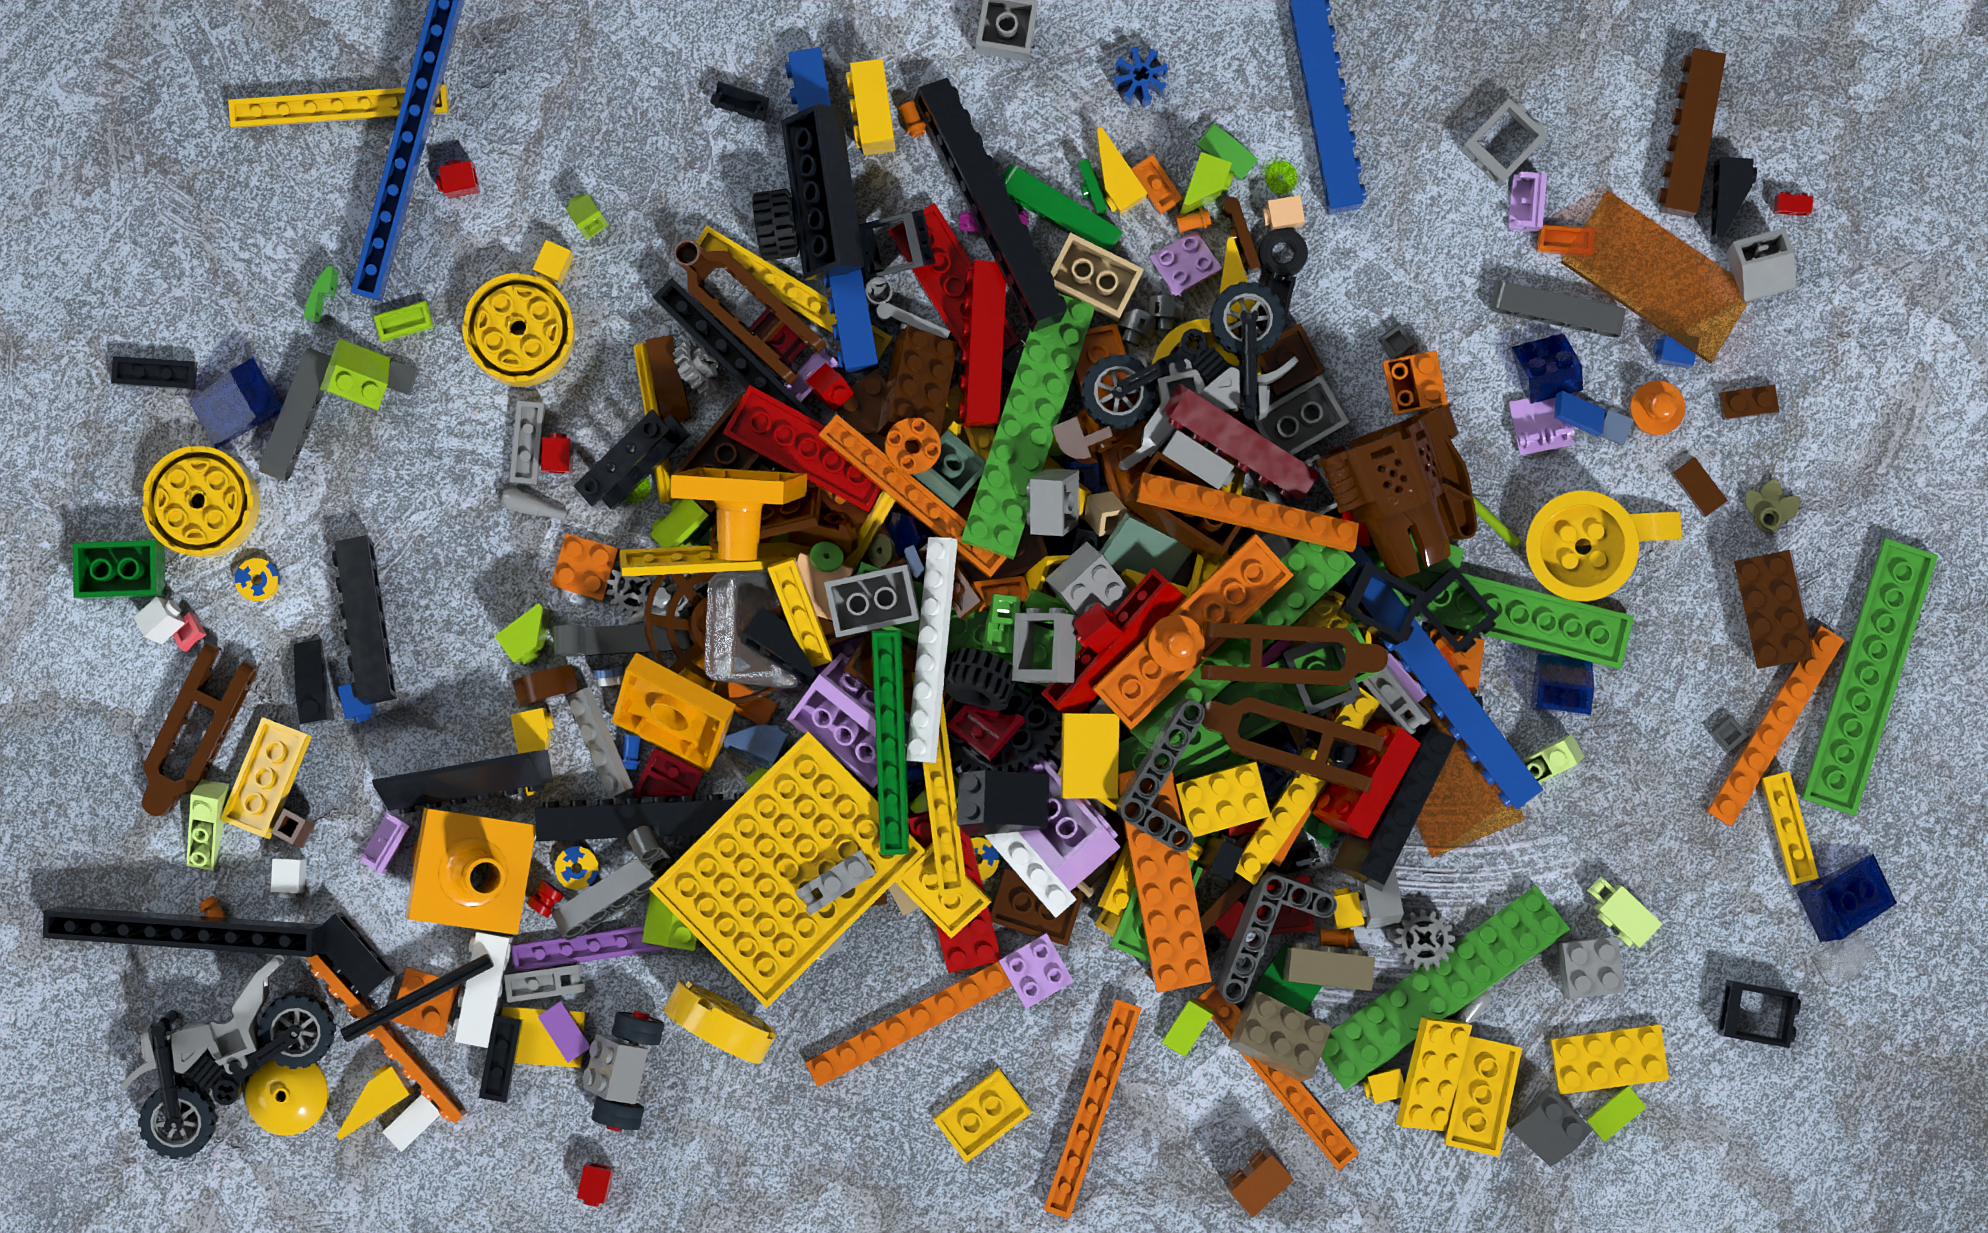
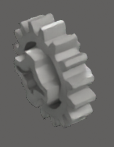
M689 340L683 342L675 349V352H673V355L676 357L674 362L680 367L677 369L679 375L691 385L692 389L698 390L700 395L704 393L706 397L713 396L722 389L721 386L724 383L721 378L723 376L717 371L719 369L718 363L715 358L706 353L704 348H699L697 343L692 344Z
M612 570L613 575L616 577L614 580H607V583L613 586V589L608 590L607 594L614 595L615 598L610 603L611 605H620L618 608L619 613H623L627 609V615L631 617L635 612L644 608L643 600L657 575H648L640 578L636 576H622L621 571ZM622 578H624V589L619 593V585ZM634 582L638 583L639 585L643 584V586L640 588V595L634 592L631 593V591L634 589V586L632 585ZM662 582L660 587H666L667 583ZM634 599L637 600L641 606L633 607L627 605L625 602Z
M1421 910L1420 917H1416L1412 912L1410 913L1411 921L1401 920L1404 929H1396V934L1401 936V938L1395 939V945L1402 946L1397 953L1399 956L1406 955L1404 960L1406 965L1413 961L1415 970H1418L1420 965H1424L1425 970L1429 971L1431 964H1434L1439 969V961L1441 959L1445 962L1449 961L1446 952L1454 953V947L1449 945V943L1455 942V936L1448 935L1453 930L1452 925L1444 926L1446 922L1444 916L1437 920L1435 911L1430 914V917L1426 916L1424 910ZM1422 923L1430 924L1428 927L1417 926ZM1440 932L1444 937L1443 947L1436 942ZM1408 934L1414 939L1410 949H1408L1406 944ZM1419 936L1423 938L1430 936L1431 945L1427 943L1420 945ZM1422 954H1431L1433 957L1421 958L1420 956Z

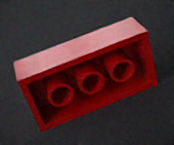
M1369 720L1362 730L1384 737L1382 750L1378 752L1366 746H1354L1360 752V755L1348 770L1373 779L1369 793L1329 783L1313 811L1315 816L1333 830L1366 839L1369 838L1421 745L1419 741L1400 726Z

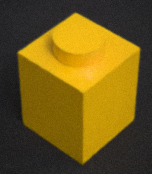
M545 240L532 270L539 275L538 277L552 285L554 282L562 285L575 255L571 250Z
M1350 887L1335 889L1334 895H1332L1337 902L1336 911L1332 915L1334 928L1339 930L1364 925L1358 891H1351Z
M1397 1066L1371 1072L1366 1076V1081L1362 1082L1365 1097H1371V1101L1374 1104L1401 1098L1405 1086L1401 1069Z

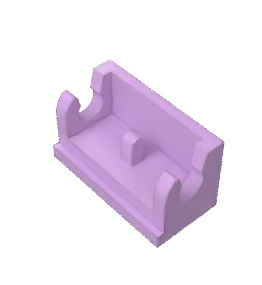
M1519 172V175L1514 174L1512 176L1509 230L1538 232L1543 227L1547 173Z
M824 349L819 354L815 352L797 371L799 376L791 385L787 382L784 387L804 405L814 395V392L805 381L825 363L836 371L840 367L839 362L829 356Z
M387 810L382 822L359 857V861L380 874L387 873L415 825Z

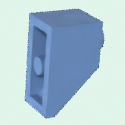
M763 723L727 735L724 739L725 751L766 769H770L781 759L788 745V734L785 733L784 729L777 725L768 726Z

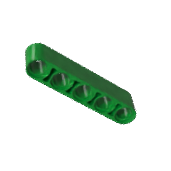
M1013 164L1008 165L1001 177L1006 184L1007 194L1011 200L1067 234L1072 233L1109 252H1112L1123 234L1113 224Z

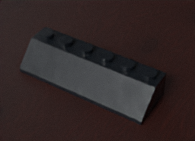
M815 104L781 120L804 280L846 275L865 267L841 107Z
M1420 724L1416 727V732L1411 735L1421 745L1369 838L1366 839L1347 833L1331 867L1381 892L1456 741V738L1431 726Z
M540 750L373 779L372 783L388 811L399 809L400 815L416 812L415 806L420 805L432 809L440 808L441 802L450 800V805L452 806L467 803L466 797L476 796V801L492 799V793L500 791L502 792V797L519 794L518 788L527 787L528 792L544 790V784L552 783L553 777L548 750Z

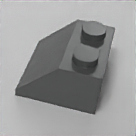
M1547 1088L1543 1090L1509 1128L1550 1167L1572 1153L1593 1131L1585 1121Z

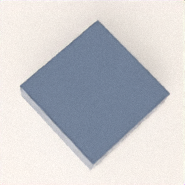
M1608 409L1604 416L1603 434L1599 435V437L1623 446L1634 419Z
M914 545L905 548V559L907 564H909L914 580L924 579L925 570Z

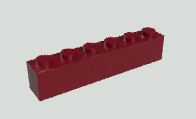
M1181 383L1162 411L1170 417L1167 421L1169 424L1180 431L1183 427L1188 428L1192 431L1189 436L1201 444H1204L1207 440L1214 445L1211 449L1225 459L1229 454L1236 459L1233 463L1245 472H1248L1251 468L1258 473L1255 477L1267 486H1270L1273 482L1279 486L1277 492L1289 500L1295 496L1302 501L1320 474Z

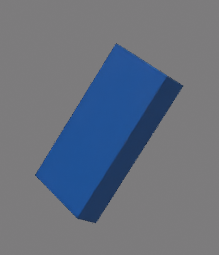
M1563 390L1556 393L1555 419L1594 436L1603 434L1605 409Z

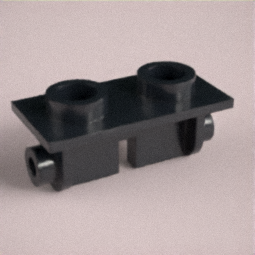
M718 81L716 93H713L710 104L715 105L716 109L721 108L730 112H737L739 115L753 119L754 122H757V120L764 122L770 98Z
M1314 840L1293 844L1280 867L1270 862L1265 870H1273L1285 875L1319 866L1320 857L1318 851H1316Z

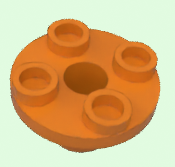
M1665 381L1645 383L1634 392L1630 399L1629 409L1631 418L1634 419L1633 422L1639 430L1645 434L1657 436L1667 434L1680 425L1685 415V401L1681 392L1674 385Z
M907 418L897 422L889 430L885 439V453L889 462L897 470L907 474H920L929 470L936 463L941 453V442L937 431L926 420L922 418Z
M1182 615L1166 616L1160 619L1149 631V653L1154 662L1163 669L1174 672L1187 670L1193 667L1203 654L1205 646L1203 632L1199 625L1189 617Z

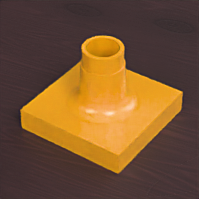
M697 467L671 475V498L714 500L716 503L718 558L724 560H757L763 504L783 505L806 496L807 473Z
M636 652L625 670L612 723L709 773L720 754L736 704L711 692L716 682L706 680L687 668L677 674ZM701 653L692 661L701 669L716 674L715 659Z
M424 807L405 918L414 921L518 935L536 834L535 824ZM488 862L489 875L482 886L474 889L470 882L471 871L476 865Z

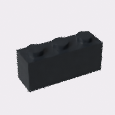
M341 912L333 914L323 923V952L320 954H326L332 960L330 965L340 976L344 974L350 981L348 984L350 989L357 996L362 995L364 998L371 996L395 974Z

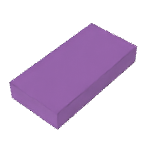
M560 1001L538 1016L567 1063L590 1049V1042L563 1001Z

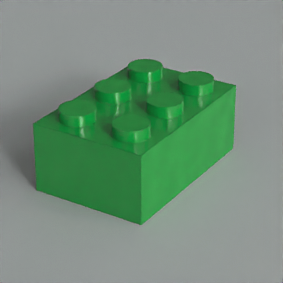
M159 541L72 543L73 598L97 600L166 597L165 545Z

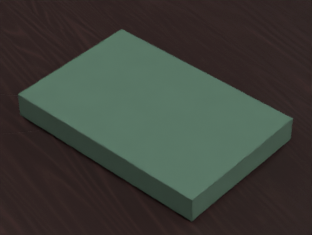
M1126 512L1099 552L1113 569L1121 573L1125 569L1147 575L1154 568L1170 582L1192 550L1159 528Z

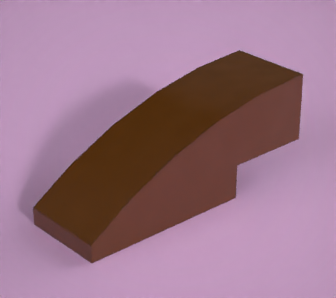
M667 335L645 340L663 420L670 414L674 415L678 421L691 419L684 380L677 370L680 368L679 365L674 362V359H676L673 355L676 349L674 336Z

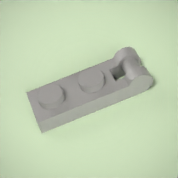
M881 303L877 307L878 318L883 323L894 321L900 324L899 328L901 330H904L909 325L949 339L951 336V331L889 303Z
M1388 664L1377 674L1363 680L1364 684L1395 723L1410 735L1416 732V727L1420 724L1425 725L1431 720L1429 713L1420 706ZM1408 709L1413 714L1410 719H1407L1403 714Z
M861 849L799 888L795 893L799 899H803L807 905L806 911L809 915H812L876 874V871ZM817 887L823 895L819 900H816L811 892Z
M582 964L505 974L507 1003L585 992V984L581 983L580 975L583 972ZM562 975L570 976L571 985L563 986Z

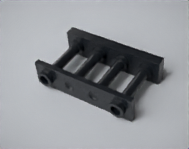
M651 410L574 487L590 506H594L602 499L610 509L614 510L691 434L674 415L670 414L662 420L654 410Z

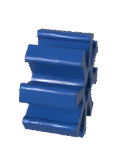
M1139 47L1130 49L1129 58L1132 60L1133 65L1124 61L1122 57L1118 58L1115 71H1120L1125 75L1114 76V90L1118 91V88L1130 86L1129 90L1124 92L1123 102L1130 105L1136 91H1140L1142 97L1141 105L1143 107L1149 106L1152 96L1149 95L1148 88L1156 92L1159 97L1163 95L1166 82L1162 83L1157 78H1166L1168 67L1166 63H1163L1162 66L1151 68L1153 62L1157 61V51L1150 49L1145 63L1140 61ZM1141 72L1144 73L1145 78L1137 81L1136 75L1139 76Z

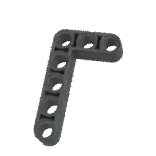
M644 624L601 627L561 625L553 627L555 655L580 657L651 652L645 636ZM651 625L653 639L658 652L673 651L669 644L666 628ZM674 629L681 650H689L694 645L689 631Z
M1184 698L1176 704L1116 805L1118 815L1126 822L1177 852L1187 851L1192 846L1193 835L1191 831L1151 805L1204 719L1205 710L1203 706L1190 698ZM1188 705H1194L1196 708L1195 716L1191 719H1185L1184 709ZM1174 729H1179L1181 732L1180 740L1177 743H1170V732ZM1160 753H1164L1167 758L1165 765L1158 768L1155 767V757ZM1151 778V788L1146 792L1140 791L1139 784L1141 780ZM1130 802H1136L1137 811L1131 816L1125 815V806ZM1156 816L1160 817L1161 824L1159 828L1150 830L1148 827L1149 820ZM1183 831L1185 835L1184 840L1180 844H1173L1172 837L1174 833Z
M649 826L638 827L627 837L637 858L553 912L552 917L564 940L578 938L651 891L649 888L676 862L668 845Z
M1265 870L1252 887L1217 976L1215 988L1218 994L1227 1002L1234 1004L1244 999L1282 904L1318 917L1327 918L1333 915L1337 908L1334 896L1320 887L1273 870ZM1276 879L1275 887L1272 890H1267L1268 882ZM1300 888L1301 893L1299 897L1292 899L1293 891ZM1325 897L1324 905L1320 908H1317V901L1320 898ZM1266 905L1264 914L1257 916L1258 908ZM1251 931H1256L1255 938L1247 942V935ZM1246 957L1244 965L1237 968L1236 962L1238 959ZM1230 983H1235V989L1230 993H1226L1227 986Z

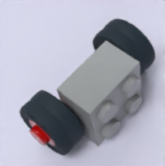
M634 1010L633 1013L617 1012L612 1028L613 1036L596 1034L589 1050V1065L583 1074V1088L597 1095L591 1115L593 1121L606 1125L607 1129L622 1131V1129L639 1130L644 1106L636 1103L649 1050L640 1046V1044L659 1045L664 1030L663 1021L650 1017V1014L638 1010Z

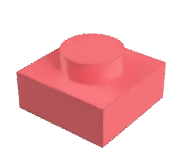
M190 612L183 617L185 624L172 635L179 649L188 652L206 636L197 616Z

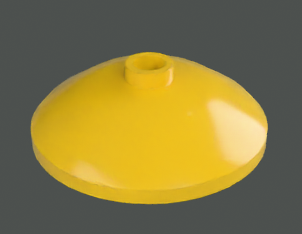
M272 1058L263 1064L259 1070L250 1074L245 1087L247 1110L257 1125L272 1134L282 1136L299 1134L312 1127L321 1118L326 1109L329 1096L326 1077L316 1063L306 1068L297 1067V1069H289V1066L284 1065L282 1067L277 1065V1061ZM279 1091L285 1092L286 1099L284 1101L278 1098Z

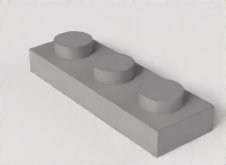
M517 401L510 483L538 485L545 403Z

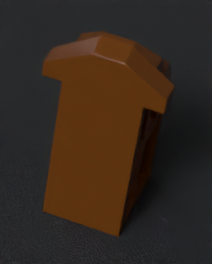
M821 506L818 526L789 532L788 542L813 548L814 545L820 542L833 543L842 550L843 562L858 548V536L850 516L846 513Z

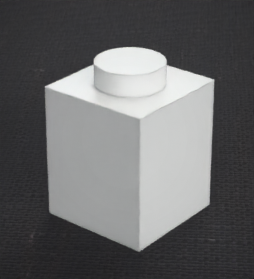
M158 596L133 617L143 636L159 644H163L185 624L180 615V607L174 601H167Z
M272 859L270 892H279V898H296V893L305 892L307 859Z

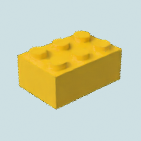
M883 59L850 63L851 72H846L849 94L855 95L854 99H850L853 122L858 121L859 124L853 126L857 148H862L864 156L896 151Z
M1254 761L1174 782L1182 825L1191 831L1193 838L1271 816L1258 766Z

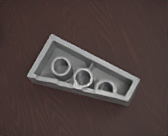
M1395 865L1382 892L1355 879L1357 890H1360L1361 894L1360 909L1365 920L1366 930L1399 925L1404 912Z

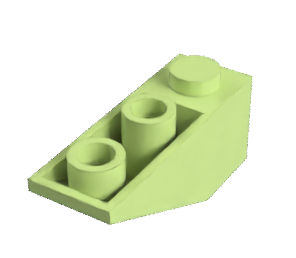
M1572 733L1523 758L1522 761L1538 783H1541L1577 765L1585 756Z
M202 779L191 793L186 866L214 871L224 821H221L220 818L228 801L229 784Z

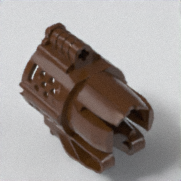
M1451 403L1434 407L1399 423L1348 441L1351 447L1350 450L1345 451L1344 445H1339L1329 451L1323 458L1317 460L1319 468L1323 467L1325 471L1324 475L1328 479L1333 499L1336 500L1338 512L1350 511L1354 522H1364L1386 570L1395 577L1399 576L1402 578L1420 572L1418 559L1407 530L1408 527L1425 568L1451 556L1449 537L1456 541L1472 538L1477 532L1476 510L1470 477L1464 460L1451 441L1452 438L1459 434L1450 410ZM1391 470L1394 471V475L1390 474Z

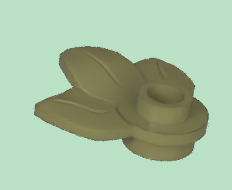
M1772 479L1763 485L1760 493L1748 490L1745 496V505L1747 510L1755 516L1754 521L1757 528L1763 532L1771 533L1778 530L1783 521L1794 518L1800 506V497H1784L1777 479ZM1766 514L1770 515L1772 518V522L1770 524L1764 522V516Z

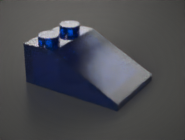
M253 357L228 371L191 399L189 403L215 449H218L280 414L284 401L262 362Z
M1870 854L1834 871L1797 892L1820 942L1844 939L1897 904L1874 854Z

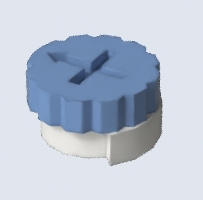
M607 666L593 670L594 678L598 679V686L620 685L625 674L624 666Z

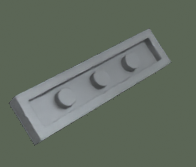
M591 687L581 689L567 697L570 709L575 716L581 730V735L587 744L592 761L596 765L609 798L633 788Z

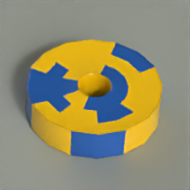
M252 558L244 561L238 567L235 574V586L243 598L254 602H263L271 599L277 593L280 587L281 576L278 568L272 562L262 558ZM260 575L262 581L260 584L256 585L254 583V577Z
M974 837L971 839L975 854H980L983 857L982 862L978 866L981 878L985 880L997 870L999 854L988 839Z
M572 846L563 850L555 863V874L558 881L564 887L572 890H582L591 886L596 881L600 872V864L596 854L583 846ZM575 863L581 864L582 870L580 873L573 871Z

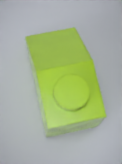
M588 193L584 196L582 194L575 196L568 202L569 206L565 208L586 240L609 226Z

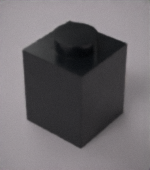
M1220 834L1219 839L1208 835L1203 846V852L1195 866L1232 880L1244 849L1234 845L1235 839Z

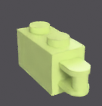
M1599 877L1587 890L1598 902L1594 908L1599 913L1597 919L1607 928L1613 926L1619 932L1617 935L1618 939L1627 947L1633 945L1640 948L1662 925L1622 885L1612 887L1605 879ZM1605 888L1609 893L1602 898L1599 894Z

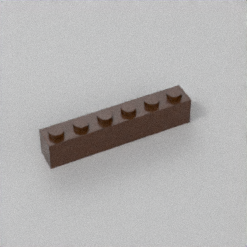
M1693 48L1688 55L1683 57L1681 71L1684 72L1683 82H1679L1676 91V98H1680L1678 108L1674 109L1671 118V124L1675 125L1673 135H1669L1666 150L1670 151L1668 161L1664 162L1661 174L1662 177H1665L1664 187H1660L1657 195L1660 213L1692 218L1698 212L1726 58L1724 53Z

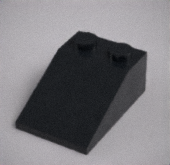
M994 770L959 773L957 826L969 837L1048 829V774Z

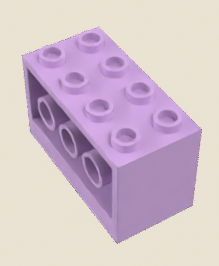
M840 653L819 674L787 720L804 734L810 731L843 766L857 775L863 783L868 784L874 789L878 784L874 691L842 671L849 658ZM904 712L907 749L911 716Z
M1039 755V765L1031 761L1029 763L1030 771L1022 767L1020 772L1049 775L1048 829L1021 831L1019 833L1068 890L1071 891L1120 848L1114 840L1118 835L1086 798H1061V776L1058 775V766L1051 758L1045 761Z

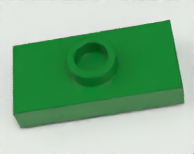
M1087 159L1079 161L1077 168L1083 183L1079 184L1084 199H1090L1096 215L1099 217L1103 216L1107 212V205L1090 161Z

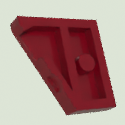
M965 704L947 726L949 730L991 761L1025 720L1019 714H1015V716L1001 714L999 711L982 710L977 706Z
M656 746L632 795L635 797H641L642 795L668 797L694 795L705 771Z

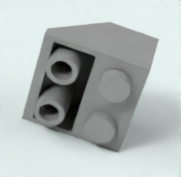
M1786 228L1733 241L1727 250L1726 257L1743 303L1796 288L1795 255Z

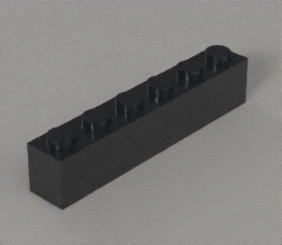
M367 535L334 541L336 551H332V559L335 567H338L339 577H336V586L338 592L342 593L343 603H340V612L342 618L346 619L347 629H344L343 633L347 646L350 645L351 655L347 656L350 671L354 672L355 682L351 683L353 696L363 705L397 699L374 543Z

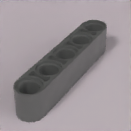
M1501 281L1495 282L1490 310L1497 313L1608 337L1621 336L1626 312L1625 308Z
M307 348L304 352L259 466L261 473L285 482L291 477L324 395V391L319 389L332 356L311 348Z

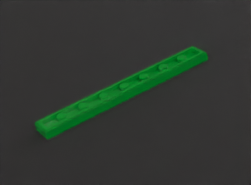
M901 629L873 630L872 651L880 855H903L910 853L902 636Z

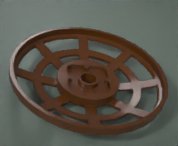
M710 543L699 546H710ZM768 569L764 571L769 576L758 586L745 577L728 571L704 572L686 580L683 574L657 575L649 589L644 609L645 636L656 663L677 674L687 668L706 680L716 682L717 694L736 705L756 701L769 695L782 685L790 674L784 670L779 675L775 674L765 665L769 660L763 656L758 659L747 649V646L741 643L742 632L753 618L749 609L758 601L764 609L773 610L772 605L765 596L774 587ZM670 575L678 589L669 602L666 616L652 614V605L656 592L663 580ZM716 580L715 594L707 596L703 600L692 588L701 582ZM727 581L740 585L748 590L750 594L742 601L735 596L726 594ZM683 595L694 607L689 619L674 618L677 605ZM717 620H722L727 624V633H720L716 629L715 623ZM651 625L666 628L669 644L678 658L669 668L662 660L655 646ZM674 629L689 631L694 645L687 652L683 653ZM701 653L715 659L716 674L701 669L692 661ZM740 656L750 666V668L740 673L727 675L726 660ZM756 673L770 683L763 689L750 695L729 698L728 683L745 680Z

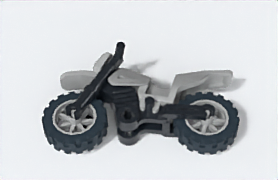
M1239 282L1221 292L1213 304L1210 313L1211 333H1213L1216 343L1223 347V350L1237 356L1239 366L1228 363L1213 345L1209 348L1206 345V336L1202 331L1189 329L1181 337L1178 350L1175 353L1159 359L1148 367H1145L1140 360L1131 358L1129 355L1112 354L1109 357L1099 359L1089 368L1083 379L1081 399L1089 417L1094 419V422L1100 426H1110L1113 429L1119 430L1136 426L1150 412L1157 394L1159 408L1142 431L1140 448L1119 463L1118 467L1121 472H1127L1147 457L1150 458L1176 429V427L1167 422L1170 417L1162 411L1180 383L1226 413L1236 412L1239 408H1242V415L1238 421L1246 426L1255 416L1257 420L1266 418L1270 387L1267 385L1282 377L1299 361L1294 356L1281 368L1268 374L1257 375V355L1263 354L1273 347L1281 336L1285 324L1284 308L1279 302V297L1276 294L1274 295L1269 287H1263L1257 282ZM1244 300L1256 302L1251 311H1247ZM1238 301L1242 310L1241 314L1229 310ZM1259 305L1264 308L1267 316H1258L1256 310ZM1227 315L1237 318L1236 323L1230 327L1227 324ZM1257 321H1267L1264 332L1256 326ZM1238 328L1239 337L1235 336L1231 331ZM1188 340L1192 343L1197 341L1198 346L1196 350L1194 347L1187 348L1186 343ZM1115 372H1122L1128 375L1125 379L1117 381ZM1108 374L1111 375L1113 387L1101 383V380ZM1098 387L1110 391L1111 394L1099 400ZM1139 393L1138 400L1133 405L1127 397ZM1110 400L1114 403L1113 411L1106 409L1102 404ZM1123 401L1130 408L1124 412H1117L1119 403Z
M275 955L262 968L255 970L231 1005L233 1006L232 1011L234 1014L231 1021L221 1024L213 1020H206L187 1024L183 1027L179 1026L172 1030V1023L178 1018V1013L175 1010H170L159 1022L148 1023L142 1029L141 1048L143 1059L146 1061L138 1066L119 1088L124 1092L138 1076L157 1068L160 1088L155 1090L145 1101L139 1113L140 1118L138 1119L142 1140L145 1139L147 1142L146 1146L150 1150L154 1149L157 1151V1155L161 1157L165 1155L170 1156L169 1159H178V1157H183L184 1159L194 1153H198L208 1143L216 1130L215 1125L218 1118L217 1114H215L216 1106L213 1101L209 1100V1094L206 1092L209 1088L213 1090V1098L218 1104L230 1105L244 1091L246 1087L245 1077L259 1070L263 1064L272 1058L277 1061V1065L282 1067L286 1065L289 1066V1069H297V1067L306 1068L321 1060L330 1049L335 1038L334 1033L336 1032V1024L333 1021L334 1015L332 1011L330 1012L327 1009L328 1005L324 1001H319L318 997L313 994L309 996L305 992L287 993L283 997L277 998L265 1010L258 1024V1015L270 994L269 975L286 961L287 955ZM295 1011L293 1022L283 1015L287 1012ZM300 1012L308 1014L310 1018L307 1020L304 1017H300ZM280 1020L287 1027L277 1032V1024ZM314 1021L317 1026V1032L306 1030V1026ZM303 1035L315 1037L316 1040L308 1047ZM299 1040L302 1049H292V1044ZM182 1074L188 1075L193 1081L197 1082L199 1086L204 1088V1092L199 1090V1086L195 1084L187 1085ZM159 1111L165 1114L166 1120L158 1122ZM194 1111L198 1117V1122L189 1120ZM184 1125L195 1127L197 1130L189 1137ZM164 1126L165 1131L167 1133L169 1132L168 1136L161 1130L160 1127ZM178 1130L183 1139H174L172 1136Z

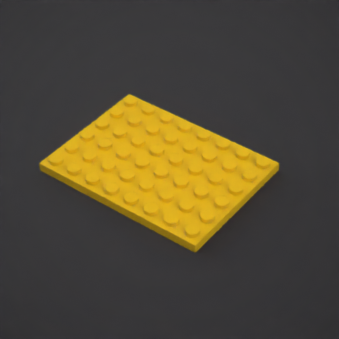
M808 731L649 889L768 1008L926 850L909 833V854L880 855L878 800ZM862 849L876 874L812 915H809L805 909L807 905L802 898L799 899L795 891ZM818 887L811 891L816 900L823 897Z

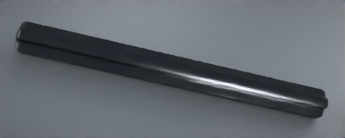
M484 954L349 1024L340 1030L343 1039L346 1042L352 1041L494 966L492 958L489 954Z

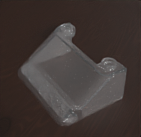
M768 570L718 573L708 583L705 672L714 681L776 688H798L797 678L741 643L743 630L760 607L766 610H773L774 607L781 605Z

